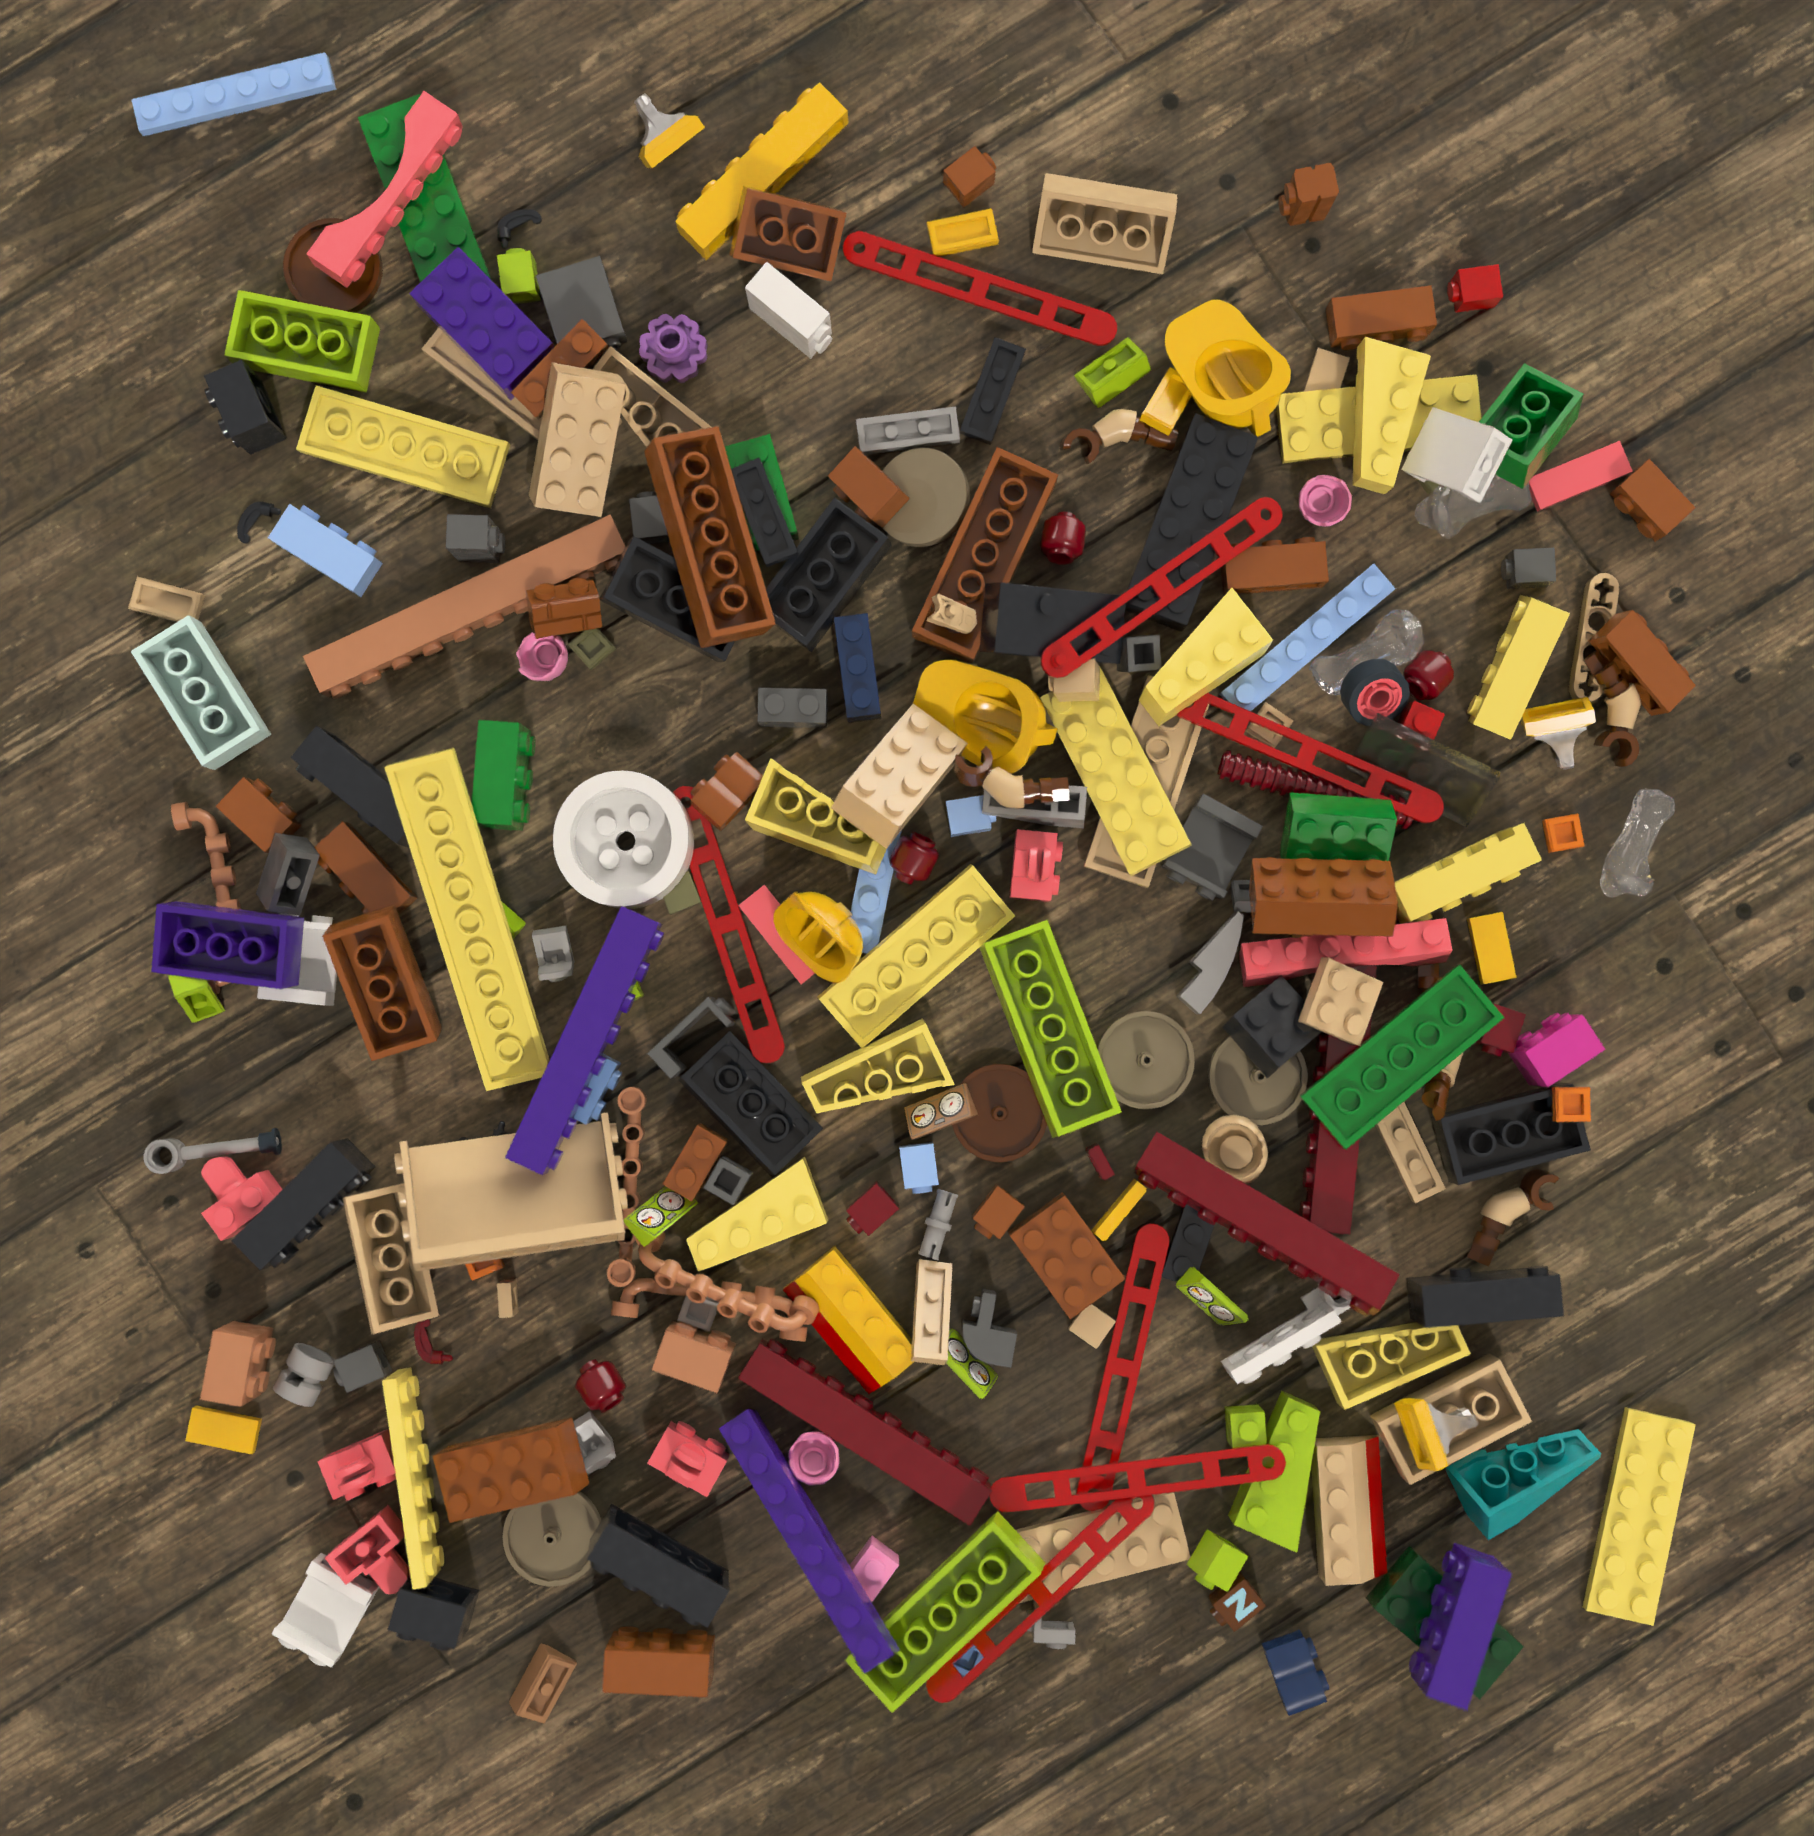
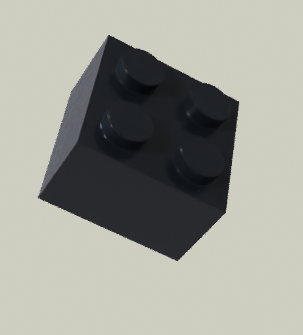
M242 360L204 376L209 387L204 389L206 397L213 408H218L222 417L218 420L219 427L226 439L231 438L237 448L241 446L251 455L287 439L262 379Z
M1282 975L1236 1012L1222 1027L1267 1079L1322 1032L1298 1021L1305 1001Z
M410 1576L399 1589L388 1630L396 1632V1636L403 1640L415 1641L420 1639L430 1642L429 1645L438 1650L455 1649L469 1630L480 1590L435 1577L427 1587L412 1589Z

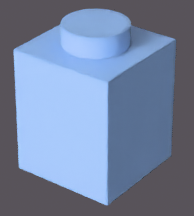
M984 795L946 801L945 806L951 837L991 830V822H996V816L982 814Z
M933 1142L899 1146L904 1188H912V1194L931 1192L932 1185H939Z

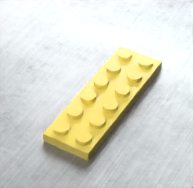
M1477 374L1424 380L1404 451H1411L1432 407L1476 422L1480 421L1481 409ZM1356 387L1281 394L1276 409L1282 463L1353 457L1356 423H1354L1357 402Z
M315 386L296 449L307 455L491 508L510 444L507 441Z
M1101 667L1099 701L1059 702L1053 691L1040 697L1054 726L1058 728L1057 732L1084 786L1087 787V792L1130 876L1192 846Z
M970 864L862 957L845 981L832 983L817 997L863 1049L1011 921L1015 915L976 868Z
M410 1367L396 1370L382 1380L412 1589L427 1587L444 1565V1552L441 1545L437 1546L436 1532L439 1531V1518L436 1511L432 1512L431 1498L434 1497V1484L431 1477L427 1478L426 1464H429V1450L426 1443L422 1444L421 1430H424V1416L422 1410H417L416 1397L419 1396V1382L417 1376L412 1375Z
M1624 1408L1583 1602V1608L1586 1611L1651 1626L1654 1625L1696 1424L1645 1411Z

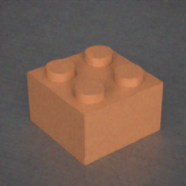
M232 1321L213 1330L200 1400L242 1407L260 1396L262 1392H265L270 1376L269 1372H266L268 1358L273 1356L276 1339L272 1338L274 1328Z
M672 1321L665 1331L652 1370L718 1393L725 1378L736 1343L730 1341L731 1336L726 1333L712 1330L711 1334L698 1330L695 1326L680 1321L679 1323Z

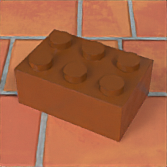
M743 186L729 255L732 258L761 265L768 262L777 269L832 281L847 213L839 209Z
M1063 1192L1008 1231L1012 1240L1070 1320L1125 1280V1277Z
M630 1626L621 1627L618 1631H613L604 1650L602 1693L708 1697L714 1675L715 1635H707V1631L697 1629L689 1630L687 1634L673 1633L672 1629L657 1628L653 1632H639V1628Z

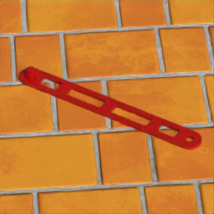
M858 231L851 233L843 243L844 256L853 265L1093 345H1107L1116 336V320L1107 312L866 232ZM863 244L865 246L864 252L856 253L854 251L855 245ZM880 248L906 256L901 270L875 262ZM921 261L973 278L969 293L917 276ZM990 284L1042 301L1039 315L1037 316L986 299ZM1058 307L1085 315L1080 330L1054 321Z
M1269 497L1257 499L1049 645L1041 655V666L1044 672L1053 678H1062L1069 675L1273 531L1282 520V509L1278 502ZM1263 509L1270 512L1268 520H1264L1261 517ZM1245 519L1254 533L1232 547L1224 533ZM1210 544L1219 558L1174 589L1166 574ZM1151 585L1159 600L1120 628L1114 630L1106 616ZM1092 627L1100 642L1079 656L1070 642Z
M1206 693L1197 699L1193 706L1186 707L1177 713L1178 717L1347 791H1351L1356 795L1363 796V798L1392 800L1380 794L1385 781L1411 791L1406 805L1392 800L1394 811L1421 823H1432L1443 813V800L1435 791L1212 694ZM1208 704L1234 715L1229 728L1203 717ZM1252 722L1300 743L1301 747L1297 756L1293 757L1245 736L1244 732L1248 723ZM1317 751L1369 773L1370 775L1365 787L1312 765Z
M682 786L673 792L680 801L685 797L690 799L694 797L691 794L693 789L691 786ZM691 805L685 809L691 822L697 819L701 820L708 845L693 850L689 866L751 1052L758 1061L773 1063L779 1060L784 1053V1039L712 825ZM712 860L715 862L732 912L719 918L715 916L699 865ZM738 930L755 981L754 984L739 988L722 937L723 934ZM761 999L769 1025L754 1030L745 1004Z
M1155 1223L1143 1225L1135 1236L1082 1467L1092 1466L1096 1446L1112 1449L1109 1464L1119 1462L1169 1246L1168 1233L1162 1226ZM1140 1258L1155 1261L1150 1288L1133 1285ZM1129 1302L1145 1305L1133 1360L1117 1357ZM1113 1374L1128 1377L1116 1433L1100 1429ZM1108 1473L1106 1476L1092 1475L1079 1477L1076 1494L1088 1493L1093 1488L1099 1492L1112 1490L1116 1473ZM1109 1500L1081 1503L1080 1505L1088 1511L1103 1509Z
M1264 1444L1002 1477L991 1486L992 1492L989 1496L992 1505L1001 1512H1016L1260 1482L1280 1477L1285 1470L1286 1459L1278 1447ZM1247 1456L1250 1473L1221 1477L1218 1460ZM1267 1456L1274 1459V1465L1271 1468H1266L1262 1464V1460ZM1202 1462L1204 1479L1146 1486L1144 1469ZM1127 1471L1129 1488L1076 1495L1071 1494L1069 1478ZM1053 1480L1055 1497L1027 1501L1025 1484Z
M1153 1495L1121 1498L1111 1503L1044 1566L1042 1573L926 1681L929 1696L940 1703H948L954 1700L1151 1516L1155 1508ZM1135 1498H1141L1143 1501L1140 1509H1134L1132 1506ZM1118 1511L1128 1524L1111 1540L1106 1542L1097 1530ZM1085 1542L1094 1552V1555L1052 1594L1042 1581ZM1030 1594L1039 1607L996 1646L987 1633ZM975 1646L984 1658L963 1677L954 1666V1663Z

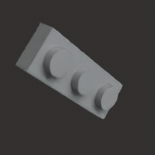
M956 407L856 419L859 448L866 455L960 443Z

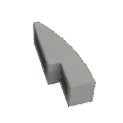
M1240 912L1233 913L1189 961L1198 973L1176 997L1195 1014H1201L1211 1002L1231 967L1241 936L1243 915Z

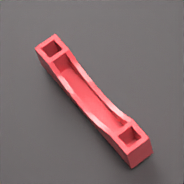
M423 91L405 116L406 136L404 152L398 171L390 185L373 204L361 213L343 222L325 227L307 252L309 259L315 267L346 288H348L352 281L355 282L362 276L368 258L371 254L379 252L385 241L384 236L391 226L396 227L400 223L404 215V208L410 200H415L420 195L423 189V182L427 176L438 170L443 160L442 155L449 146L453 147L460 139L463 127L455 111Z
M1443 918L1395 924L1393 937L1313 935L1301 938L1290 937L1242 943L1239 960L1244 987L1271 984L1281 975L1285 980L1316 973L1321 957L1331 958L1348 967L1366 965L1420 966L1444 963L1452 952V945L1447 920Z

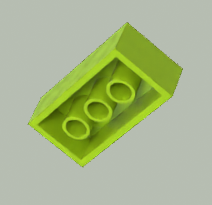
M238 290L224 356L232 363L242 360L254 371L367 393L380 327L368 315Z

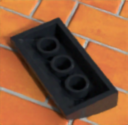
M730 1031L679 1079L682 1085L772 1178L823 1129Z

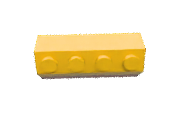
M836 1246L832 1247L783 1288V1291L792 1302L795 1297L800 1295L808 1296L817 1302L819 1312L811 1325L868 1394L896 1378L914 1363V1361H911V1337Z

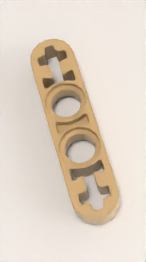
M1600 573L1592 577L1584 588L1569 683V693L1572 699L1588 697L1590 702H1592L1603 693L1604 685H1599L1592 674L1589 675L1588 686L1593 687L1594 691L1585 696L1584 690L1579 688V684L1587 680L1588 673H1581V669L1589 671L1583 661V651L1587 646H1592L1589 640L1598 632L1590 628L1588 624L1589 616L1592 613L1600 614L1606 624L1616 614L1619 583L1613 575L1608 573ZM1604 582V588L1609 589V593L1602 596L1600 606L1591 607V604L1599 602L1600 591L1595 590L1594 586Z

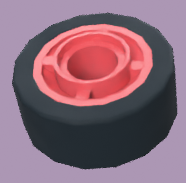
M1370 659L1359 663L1348 672L1343 679L1340 695L1342 703L1356 722L1365 726H1379L1390 722L1402 712L1407 705L1410 691L1408 682L1394 663L1385 659Z

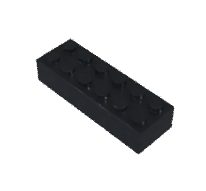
M1195 413L1127 591L1227 521L1257 443V436ZM1210 544L1166 574L1174 589L1211 563L1215 551ZM1205 579L1149 617L1148 620L1183 632L1189 622ZM1151 585L1127 601L1125 611L1138 615L1158 601L1159 598Z

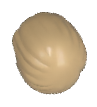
M1239 1115L1222 1116L1214 1120L1207 1127L1202 1138V1150L1205 1160L1245 1184L1257 1179L1266 1166L1268 1159L1266 1141L1258 1126L1247 1117Z

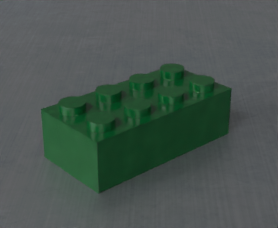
M1409 1546L1388 1570L1387 1574L1382 1577L1366 1596V1599L1377 1612L1420 1647L1422 1638H1420L1421 1625L1426 1617H1430L1433 1607L1431 1604L1432 1592L1437 1584L1440 1585L1443 1574ZM1497 1621L1473 1691V1695L1479 1700L1524 1648Z

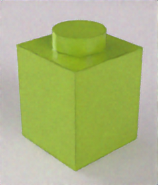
M513 248L507 250L506 254L497 255L502 292L514 304L540 301V289L536 278V261L531 251Z
M1259 1405L1224 1407L1226 1438L1232 1448L1267 1444L1265 1412Z
M1207 1529L1186 1565L1197 1573L1194 1579L1210 1590L1217 1586L1228 1592L1248 1555L1232 1542Z

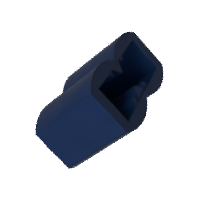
M1297 1630L1261 1643L1288 1716L1327 1702L1324 1691L1330 1690L1323 1670L1316 1671L1313 1659L1317 1658L1318 1655L1311 1637L1305 1639L1301 1631Z

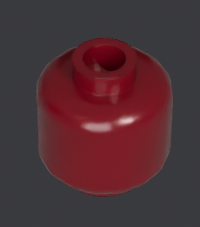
M1059 512L1057 515L1046 519L1043 524L1040 547L1050 562L1066 565L1082 555L1086 536L1084 523L1070 512Z
M1424 650L1407 665L1403 676L1409 684L1410 695L1413 698L1433 700L1438 698L1450 685L1454 678V670L1451 666V660L1446 654Z
M917 832L901 836L889 858L890 866L896 871L894 876L907 884H913L914 880H927L939 857L938 851L935 848L936 843L927 836Z
M593 1359L579 1369L581 1375L575 1382V1387L590 1410L600 1409L603 1413L612 1409L624 1399L623 1392L626 1389V1383L611 1361L598 1363L597 1359Z

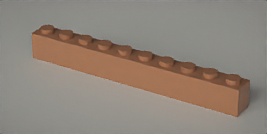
M608 515L304 655L303 658L319 693L326 697L332 696L333 699L343 697L352 691L350 687L361 682L364 685L373 683L382 677L381 673L391 668L394 670L403 669L413 663L412 659L419 655L431 656L443 649V644L452 640L455 642L464 641L474 635V630L484 625L486 628L494 627L504 621L503 617L512 612H516V614L527 612L526 590L535 589L537 585L549 583L554 586L567 584L574 578L594 580L596 578L595 574L607 569L608 572L614 571L626 545L611 515Z

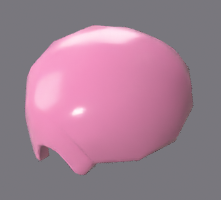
M1317 475L1308 480L1299 492L1298 507L1303 517L1310 523L1327 527L1345 518L1351 509L1352 495L1347 484L1342 479L1330 475Z
M532 632L523 639L519 650L516 652L520 664L519 672L533 681H550L560 676L568 662V651L563 639L559 635L535 639Z
M820 1431L801 1434L791 1446L788 1454V1464L791 1472L797 1480L809 1486L826 1483L835 1475L840 1464L837 1445L831 1437Z

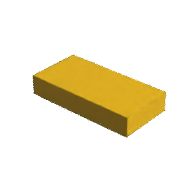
M992 208L927 222L932 253L938 257L998 245L999 243Z
M1169 367L1140 417V421L1168 436L1192 396L1175 369Z
M1503 912L1468 918L1467 923L1480 984L1517 978Z
M1133 1179L1091 1231L1102 1241H1106L1145 1194L1147 1188L1136 1179Z
M194 1406L192 1407L185 1441L253 1454L256 1451L262 1419Z

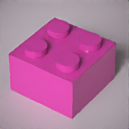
M1557 1012L1541 1022L1543 1027L1532 1034L1531 1031H1527L1521 1034L1514 1053L1508 1054L1529 1085L1549 1087L1606 1049L1583 1015L1565 1013L1560 1016Z

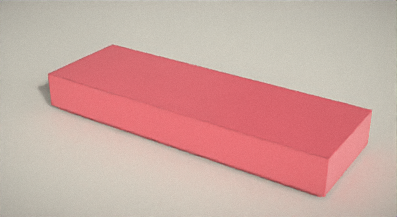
M1618 441L1539 473L1530 479L1526 487L1538 512L1633 472L1621 442Z
M764 884L738 906L802 985L815 973L779 936L774 925L773 916L776 908L781 904Z

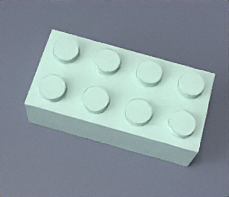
M188 615L131 651L203 767L216 770L272 735L204 625L199 620Z

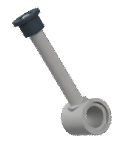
M272 1128L271 1132L259 1133V1136L254 1138L185 1146L180 1140L175 1138L153 1141L146 1147L144 1163L150 1171L164 1174L181 1169L186 1161L190 1159L259 1150L262 1154L274 1152L275 1155H280L282 1149L281 1136L278 1128ZM163 1147H167L172 1153V1160L168 1165L164 1164L160 1159V1151Z

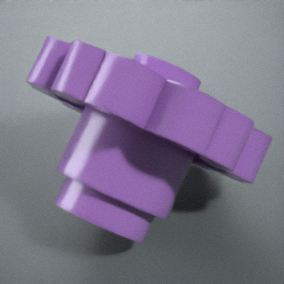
M663 314L658 319L651 320L648 325L650 333L640 336L641 346L639 349L641 359L648 362L647 369L650 375L657 377L664 383L670 381L673 377L677 382L684 383L689 378L697 376V364H702L707 360L706 351L708 346L706 338L699 335L698 323L690 320L683 314L677 316L674 320L668 314Z

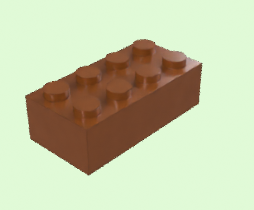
M1252 858L1249 896L1253 933L1393 937L1398 901L1391 861L1376 859Z
M392 905L331 924L322 937L371 1061L437 1041L442 1026L396 906Z
M572 1417L453 1444L432 1456L450 1523L573 1496L589 1485Z

